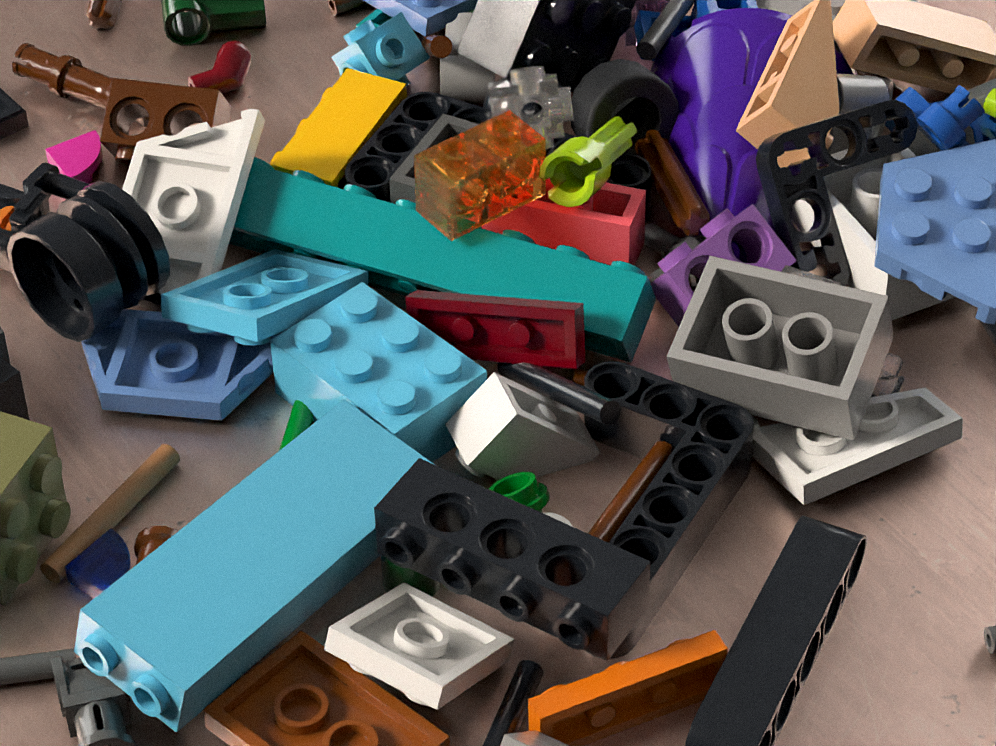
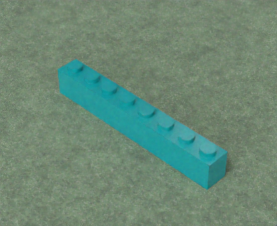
M254 157L229 244L262 254L276 249L368 271V285L403 296H407L415 290L583 303L585 350L629 363L633 361L656 302L648 276L640 268L630 263L613 261L611 265L590 260L589 256L584 252L570 246L559 245L555 250L537 245L527 235L514 230H503L502 234L484 230L475 221L461 215L452 214L446 219L429 214L425 208L412 201L399 199L393 204L379 200L368 190L356 185L348 184L344 186V189L327 185L319 177L303 170H294L292 174L277 171L270 164L257 157Z

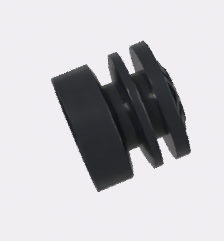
M100 180L86 186L77 192L76 196L60 203L56 213H47L13 234L7 246L10 269L18 288L31 308L50 328L64 338L77 342L90 339L117 320L123 309L137 306L144 300L145 296L160 290L166 285L170 276L169 254L162 235L149 214L130 194L115 184Z

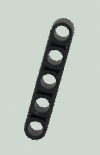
M804 515L799 518L700 705L688 732L685 746H774L855 583L865 554L867 541L865 535Z

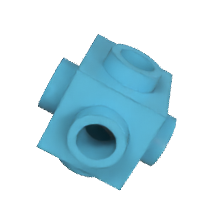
M402 12L378 27H375L370 19L343 36L349 46L331 57L339 69L340 76L349 68L406 83V86L411 83L405 74L430 58Z

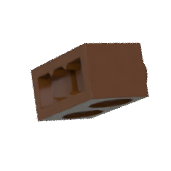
M112 78L100 142L116 157L115 161L117 163L130 166L138 141L162 134L167 136L176 135L194 123L207 122L211 128L229 123L232 106L222 93L215 89ZM141 117H149L148 126L142 133L134 136L129 135V128L135 120Z

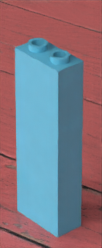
M342 400L81 608L74 652L92 673L98 676H105L127 693L144 714L150 717H157L177 733L380 556L377 552L374 507L418 458L429 463L432 462L349 402Z

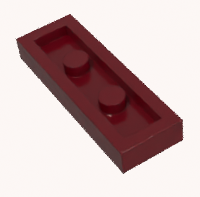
M415 290L406 296V311L408 315L472 360L515 364L531 363L538 366L577 369L586 362L583 303Z

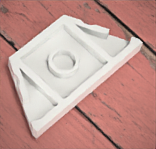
M248 109L241 111L242 119L212 128L207 122L186 127L176 135L167 136L162 134L136 143L122 190L130 194L149 214L162 235L169 254L170 276L166 285L157 291L159 294H164L221 271L265 122L259 110Z

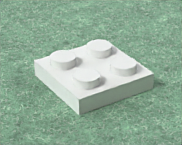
M402 583L329 626L324 650L348 662L355 671L374 676L404 692L411 701L438 710L509 662L514 638L406 583Z

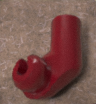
M236 40L223 44L217 53L213 69L188 77V86L219 90L222 94L241 88L252 62L251 53L247 46Z

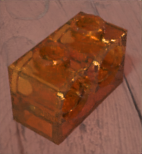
M509 110L415 154L416 211L450 241H453L546 195V180L542 181L539 178L540 166L546 158V139Z

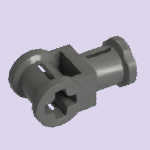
M61 655L50 657L62 716L66 717L70 737H77L78 746H137L134 738L127 734L125 725L132 724L128 703L131 702L130 696L105 676H98L92 673L80 658L65 661Z

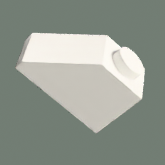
M495 372L445 424L458 448L455 451L457 459L469 472L478 477H483L486 474L500 480L508 475L519 472H532L536 477L593 461L600 453L577 411Z

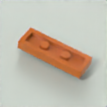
M712 630L690 639H679L669 644L666 648L637 659L617 662L602 672L567 685L560 684L550 687L542 694L528 699L529 731L537 730L569 746H585L704 700L728 654V648L716 630Z

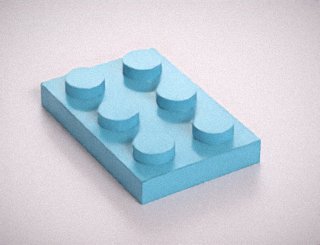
M274 249L161 294L162 318L187 324V329L192 332H219L234 336V341L242 345H262L268 343L271 340V336L289 329L359 283L363 282L368 285V271Z

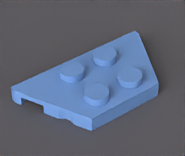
M996 139L884 163L880 179L874 267L899 280H908L915 283L921 291L941 301L949 293L977 307L976 319L986 324L994 325L996 321Z
M123 309L117 320L90 339L81 341L102 410L222 421L273 373L270 341L262 345H242L235 342L234 336L219 332H192L187 329V324L162 318V312ZM279 332V333H277V334L271 336V339H273L274 337L278 336V335L281 334L282 332Z

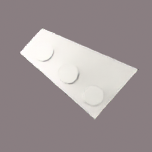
M926 387L871 397L854 440L785 423L759 427L757 418H753L752 457L803 505H807L961 439L963 418Z

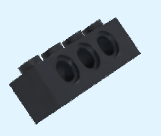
M418 458L374 507L378 554L386 557L398 567L410 568L442 583L448 590L456 594L467 595L499 610L513 621L525 622L553 635L573 649L585 650L608 661L649 607L650 561L421 458Z

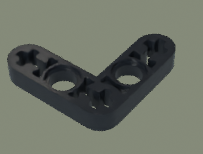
M889 100L871 104L772 135L759 146L756 155L757 170L775 233L797 260L786 269L787 273L810 278L809 271L817 268V264H825L828 275L820 278V281L842 286L847 285L849 278L848 262L823 176L880 159L910 147L916 137L917 121L912 109L905 103L898 100ZM893 119L895 131L890 132L888 135L867 139L864 131L865 128L883 124L886 120ZM833 127L841 129L848 138V151L841 160L833 158L826 149L825 139L827 133ZM808 149L811 158L791 163L788 167H779L777 157L784 154V152ZM800 199L806 201L814 211L813 226L806 233L798 231L791 221L790 213L792 207ZM820 239V247L810 248L811 250L801 251L800 243Z

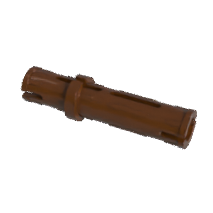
M24 43L18 47L13 57L24 60L27 64L23 65L18 62H12V71L15 75L26 77L48 86L50 92L62 98L73 96L106 110L111 77L83 67L78 58L70 55L58 57L29 43ZM149 117L138 118L135 122L147 127Z

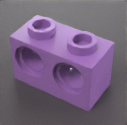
M753 204L735 217L727 208L700 229L706 239L693 250L684 242L661 259L657 264L664 273L650 284L656 299L679 327L694 294L689 285V274L700 279L709 256L744 263L734 255L731 241L739 243L745 250L747 256L745 264L784 272L797 260Z

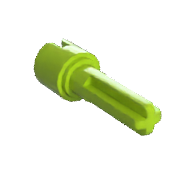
M620 116L614 117L589 138L583 136L571 138L548 155L540 166L539 178L542 181L550 178L551 183L554 185L548 191V198L558 205L575 207L580 206L597 193L610 177L611 163L632 146L631 137L637 133L633 122L625 124Z

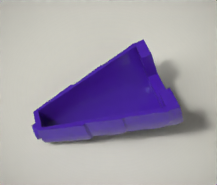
M735 8L704 15L693 20L691 27L678 36L674 37L671 35L652 63L650 71L669 85L678 101L679 115L673 127L669 143L709 212L710 221L727 208L735 217L753 204L775 232L757 170L756 155L758 149L737 133L736 129L784 26L792 15L761 8ZM835 49L837 73L858 75L856 69L849 67L843 54H840ZM699 229L698 235L704 236ZM731 241V248L736 258L746 263L747 256L743 247L739 243Z

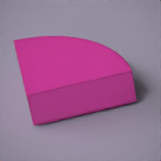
M96 130L45 149L48 163L57 166L59 173L87 183L93 180L92 173L103 160L100 137Z

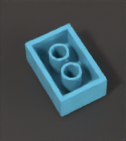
M363 282L270 340L275 391L292 406L295 400L303 402L312 412L315 423L342 400H346L432 463L456 447L445 424L487 380L486 369Z

